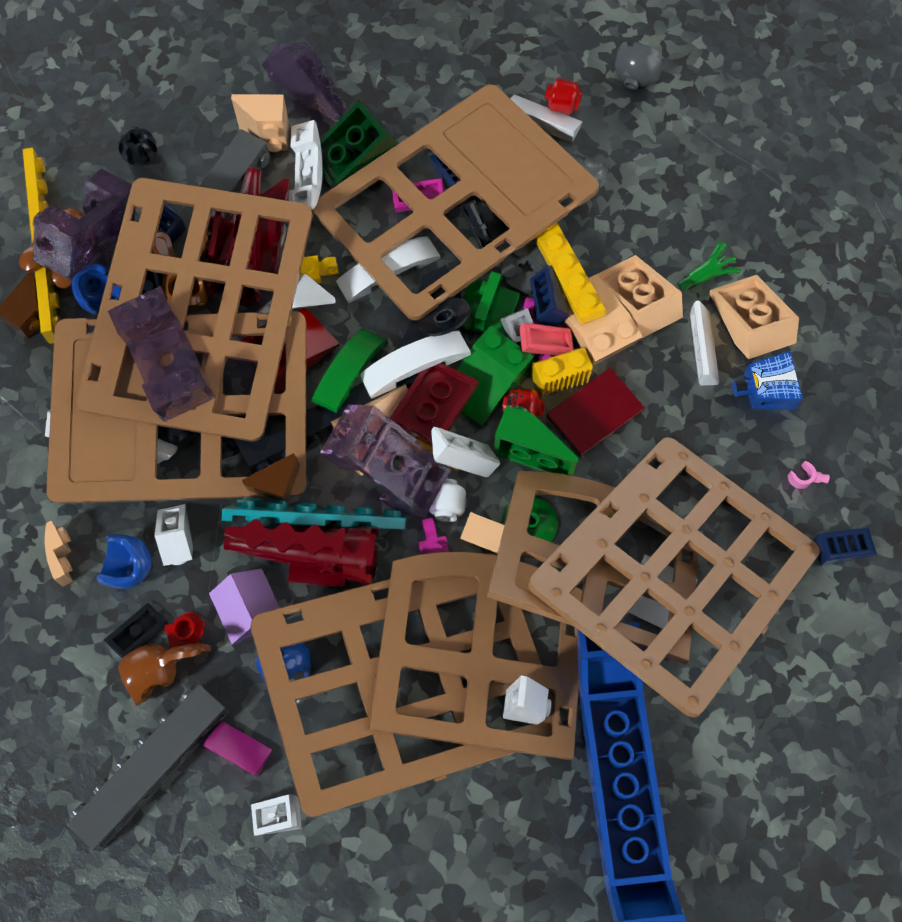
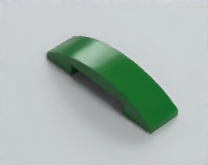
M367 329L358 331L345 344L331 363L312 397V402L337 413L350 395V388L369 361L376 359L387 344L388 339Z

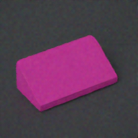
M223 721L219 723L203 745L256 777L260 774L273 751L271 748Z

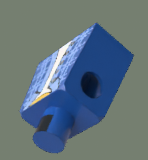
M785 352L749 364L744 372V379L732 382L734 396L748 395L753 409L794 410L803 400L791 352Z

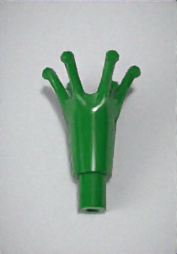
M717 242L716 248L705 262L677 283L682 292L691 286H697L716 276L728 273L739 274L741 272L740 269L735 268L722 269L728 263L737 260V257L733 256L721 262L726 258V255H721V253L727 247V243Z

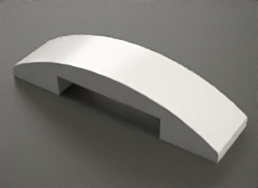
M314 120L291 126V148L296 153L295 187L293 190H289V201L307 204L313 210L317 205L321 192L322 152L317 124Z
M424 236L407 240L384 256L382 261L395 275H398L416 266L417 270L439 260L440 255L429 237ZM359 264L336 280V284L348 304L372 293L371 287L377 285Z
M452 331L441 336H430L408 344L381 358L360 374V378L372 399L395 389L396 382L441 362H445L446 365L452 364L470 356L471 352L459 331Z

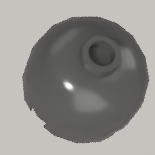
M628 41L621 43L615 58V71L619 78L624 81L623 84L634 90L638 87H647L654 84L660 78L665 68L666 58L664 57L661 60L659 58L660 52L648 45L634 42L633 46H626Z

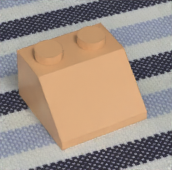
M232 94L231 99L239 129L266 141L268 150L271 152L288 151L290 124L284 95Z

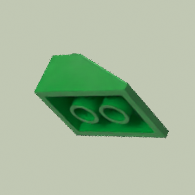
M491 325L471 347V355L465 357L456 369L479 381L477 389L461 413L481 428L503 404L504 396L516 388L532 370L534 358L530 353L522 352V348Z
M506 405L495 434L494 454L543 472L573 476L579 458L534 414L529 413L527 409L520 406L510 407Z

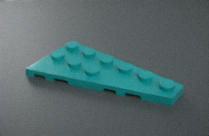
M260 498L238 499L237 503L222 509L221 521H232L237 516H245V520H248V522L254 519H258L260 522H267L268 519L274 518L275 523L281 524L288 522L289 524L325 526V524H330V521H336V524L342 527L359 526V523L365 524V527L405 529L407 515H401V510L384 509V513H373V508L356 507V511L344 510V505L328 504L327 509L316 508L317 503L299 502L295 506H289L287 502L281 500H271V502H266L265 504L260 503Z

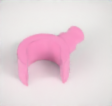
M804 461L801 467L808 474V480H800L793 471L788 474L790 484L798 489L807 488L812 482L828 483L830 478L829 474L816 472L815 467L807 461Z

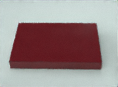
M442 362L419 373L388 419V425L433 447L431 432L433 427L450 431L477 389L479 381Z
M609 368L547 412L546 417L575 452L582 457L641 414L645 407L615 372Z

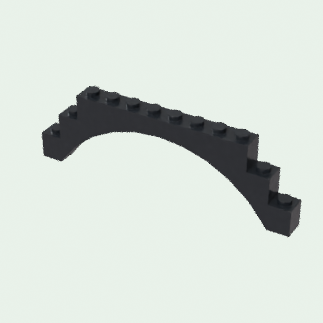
M443 265L422 276L420 292L450 272L447 266ZM441 287L432 293L431 296L436 299L446 291ZM461 291L458 292V293H457L456 295H454L453 297H449L448 299H450V298H460V299H461ZM411 320L404 337L394 351L415 341L430 337L420 331L418 326L419 320ZM419 373L396 382V388L405 384L409 390ZM362 382L350 390V395L337 413L320 405L307 409L306 448H315L325 438L331 435L337 436L331 423L332 421L391 391L371 399ZM268 416L264 435L258 441L252 442L222 437V460L230 457L235 450L239 449L251 473L254 474L285 458L286 416ZM164 427L172 444L176 446L186 445L193 441L195 436H201L199 432Z

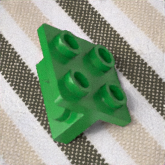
M491 271L488 281L475 280L467 286L463 299L468 302L471 312L466 322L460 327L483 334L491 325L506 336L501 318L515 312L520 293L502 288V274Z

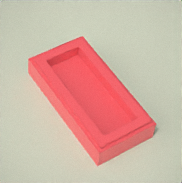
M523 323L519 327L522 352L557 356L574 350L571 328Z

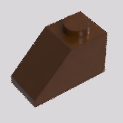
M29 272L0 305V319L3 323L27 339L40 329L36 279L32 272Z

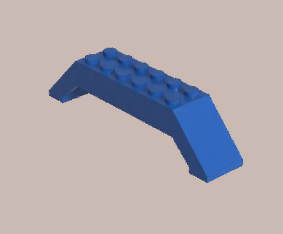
M639 622L625 623L640 629ZM577 629L579 704L604 885L614 922H686L685 914L682 912L672 880L643 694V681Z

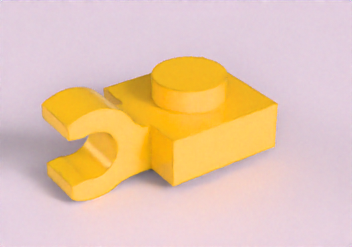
M318 255L303 257L300 275L307 274L316 283L321 284V276H335L339 274L336 257H327L319 262Z

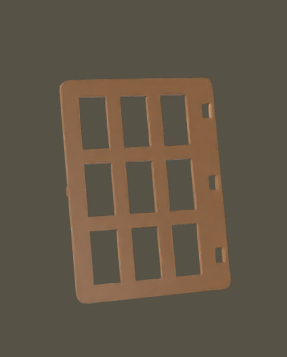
M148 178L135 180L131 186L76 397L77 407L84 413L252 442L260 440L265 432L287 329L291 326L292 316L290 315L312 221L311 208L304 203ZM164 203L194 207L182 258L152 254ZM134 208L142 210L139 222L131 221ZM212 210L242 215L230 266L200 261ZM259 218L290 222L278 274L248 269ZM147 271L177 276L164 329L134 324ZM195 279L225 284L213 337L182 332ZM114 285L122 287L119 300L111 299ZM243 287L274 292L262 345L231 340ZM129 341L160 346L146 401L116 396ZM178 350L208 355L195 410L165 405ZM226 358L258 363L245 418L214 413ZM93 365L101 367L98 381L90 380Z
M666 437L645 456L532 574L528 581V587L534 595L682 713L689 717H697L705 710L758 636H763L769 628L767 624L818 557L820 549L813 540L675 439ZM654 458L661 463L657 469L648 465ZM682 470L710 489L684 519L657 500L660 494ZM724 500L751 519V522L727 551L698 531ZM608 506L616 512L611 518L602 514ZM645 512L670 531L671 534L642 566L615 544ZM765 531L794 551L770 584L741 563ZM686 544L715 565L687 600L658 578ZM559 558L566 564L560 572L552 567ZM601 559H604L630 581L598 616L570 593ZM728 577L758 598L732 634L702 612ZM646 592L675 615L643 652L614 628ZM689 626L720 649L691 688L660 665L661 661Z
M495 552L487 553V554H490V555H496V556H497V553H495ZM440 578L412 584L408 614L418 611L428 643L418 646L462 653L471 650L473 630L446 637L436 606L477 595L478 581L476 578ZM390 579L260 613L251 621L252 636L299 803L303 813L308 817H318L430 780L437 782L446 779V775L518 753L462 744L460 747L402 764L394 735L369 730L379 657L369 658L360 627L384 620L387 598L375 601L372 592L386 588L389 589ZM498 601L497 607L503 622L495 624L493 644L509 639L516 661L541 665L522 609ZM302 612V621L286 624L285 615ZM342 633L351 665L289 681L280 649ZM439 673L445 694L398 707L396 712L400 715L426 719L451 712L454 722L462 723L467 687L463 688L460 676ZM490 682L488 700L505 696L506 689L512 684ZM357 683L367 717L305 735L295 701ZM550 690L548 691V699L551 700L549 716L538 725L530 724L511 731L546 737L551 736L554 698ZM559 715L558 725H563ZM373 736L383 771L321 790L311 754Z

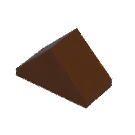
M293 453L246 477L242 482L250 492L288 503L300 463Z

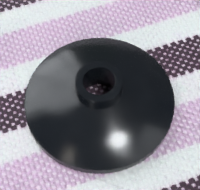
M446 299L432 312L419 319V329L427 336H441L455 331L468 319L471 312L470 306L464 299Z

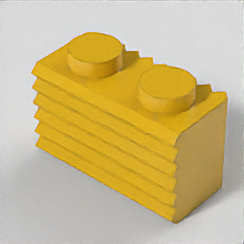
M582 347L533 363L531 378L539 397L543 398L544 395L548 396L549 393L553 395L554 392L558 393L559 390L563 391L564 388L568 390L569 387L573 388L574 385L578 387L579 384L588 383L593 366L586 349Z

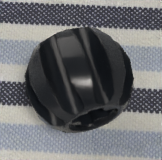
M131 127L130 130L124 131L121 134V139L118 141L119 153L127 163L144 166L146 162H151L157 152L156 140L148 130Z

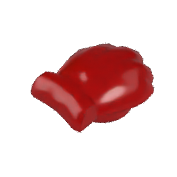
M187 612L178 617L172 624L164 625L169 648L200 641L204 634L205 622L200 619L198 614Z

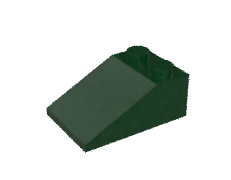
M360 100L320 139L322 176L334 188L399 144L377 115Z

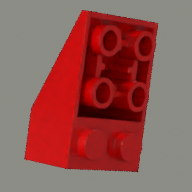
M305 307L297 312L302 313L306 320L307 371L340 346V344ZM266 324L260 326L259 328H266ZM247 336L240 342L262 345L264 336ZM286 338L274 387L276 394L286 387ZM249 362L250 365L256 370L258 363Z

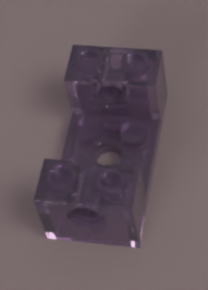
M101 168L93 175L88 176L84 182L86 200L82 207L84 215L80 219L54 205H50L42 212H38L33 219V260L69 280L117 242L132 184ZM135 208L133 211L131 221H134L135 219Z
M160 286L108 310L118 335L129 347L145 382L142 384V388L153 411L163 422L216 398L173 305ZM172 354L173 362L170 365L161 366L159 364L160 358L163 355Z
M348 404L320 452L338 468L360 471L384 490L380 500L390 508L401 510V514L423 518L426 517L451 470L447 465L436 462L430 451L374 405ZM396 455L399 456L400 460L397 470L393 467V459Z

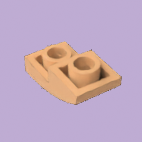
M470 512L460 539L497 553L504 525Z
M51 520L46 523L45 552L54 580L63 587L73 582L69 574L73 569L65 555L71 553L67 544L71 541V538L63 526L59 528Z

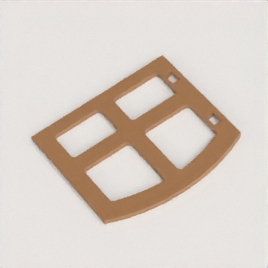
M519 471L486 597L573 626L531 591L519 588L515 584L521 556L545 562L560 546L527 533L534 497L536 494L562 496L593 502L598 506L615 487L566 474ZM608 506L602 514L611 518L616 512ZM645 512L638 518L639 521L667 537L671 534L670 531ZM687 544L675 557L672 583L663 581L686 600L696 588L699 555ZM682 554L690 556L689 564L681 561ZM559 558L552 566L563 569L566 564ZM601 559L584 578L581 603L599 616L603 609L606 585L623 589L630 580L604 559ZM646 592L642 595L643 597L655 600ZM669 611L668 622L675 615L671 611ZM619 622L614 628L644 651L657 637V634ZM690 626L665 658L685 665L688 663L692 633Z
M439 552L393 561L369 730L573 760L579 689L577 628L575 627L574 637L565 635L566 624L560 622L557 666L555 667L496 658L493 655V642L498 600L486 597L496 555L472 552ZM519 561L515 578L516 586L530 591L528 581L538 567ZM453 577H473L477 579L478 589L471 652L462 653L408 644L405 641L413 583ZM575 587L570 594L581 602L582 590ZM409 668L466 678L467 690L463 722L453 723L398 714L396 712V701L401 669ZM522 675L531 678L554 693L551 736L546 737L487 727L485 720L489 683L513 684ZM559 709H569L568 726L558 725Z

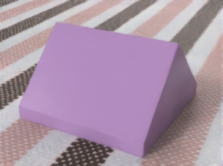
M262 568L232 573L209 593L232 645L252 636L250 626L252 619L256 615L280 608Z

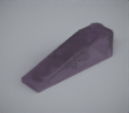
M306 42L278 43L263 62L262 66L273 82L335 123L349 110L343 98L339 94L334 93L331 88L334 85L332 79L324 76L322 72L324 65Z

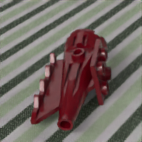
M253 167L246 170L240 193L288 201L290 179L284 178L261 194L262 171ZM216 211L215 216L210 217L209 232L212 235L211 240H207L205 244V256L209 257L208 263L230 266L242 215L232 213L224 219L223 212ZM259 218L248 264L249 270L277 274L281 239L284 234L283 221ZM209 281L207 287L208 294L215 298V294L222 297L225 284ZM243 287L239 306L251 305L252 300H256L257 303L260 302L262 290Z
M254 519L244 527L234 526L225 528L224 550L289 564L288 583L345 588L347 579L370 585L373 584L377 567L378 546L375 544V538H379V527L348 528V531H345V528L341 530L332 528L320 529L318 525H312L310 528L295 527L294 530L288 522H283L274 530L266 529L258 519Z

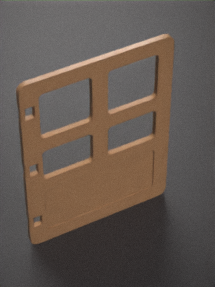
M486 85L320 196L312 212L409 319L419 320L436 309L446 299L453 297L501 263L504 258L515 250H519L563 219L577 206H581L595 196L599 190V183L597 179L495 85ZM426 148L430 149L461 179L434 199H428L398 169L401 164ZM383 180L413 213L372 242L367 243L342 218L336 209L376 181ZM471 196H477L509 227L508 231L482 249L475 248L444 216ZM568 197H571L574 200L566 207H563L560 204ZM428 228L461 261V264L420 293L414 294L382 261V258L423 229ZM507 241L511 246L500 253L496 248ZM442 287L446 292L434 299L431 294Z
M291 311V326L287 329L286 390L282 394H273L268 414L286 416V457L294 453L300 463L290 497L299 496L306 489V320L304 315L297 311ZM237 313L232 337L264 336L266 328H258V320H268L269 313ZM218 314L188 315L185 318V323H188V330L182 332L213 337ZM167 315L136 316L134 324L164 329ZM63 319L56 324L47 472V496L51 501L57 504L267 497L250 492L242 482L246 477H222V436L201 433L200 476L198 478L157 479L158 425L84 413L76 405V397L93 334H88L89 326H95L97 319ZM129 341L116 392L117 397L146 401L160 346ZM203 354L202 380L208 359L207 354ZM93 365L90 380L98 381L101 367ZM222 376L214 413L228 416H246L250 395H224ZM199 396L166 397L165 405L195 410Z

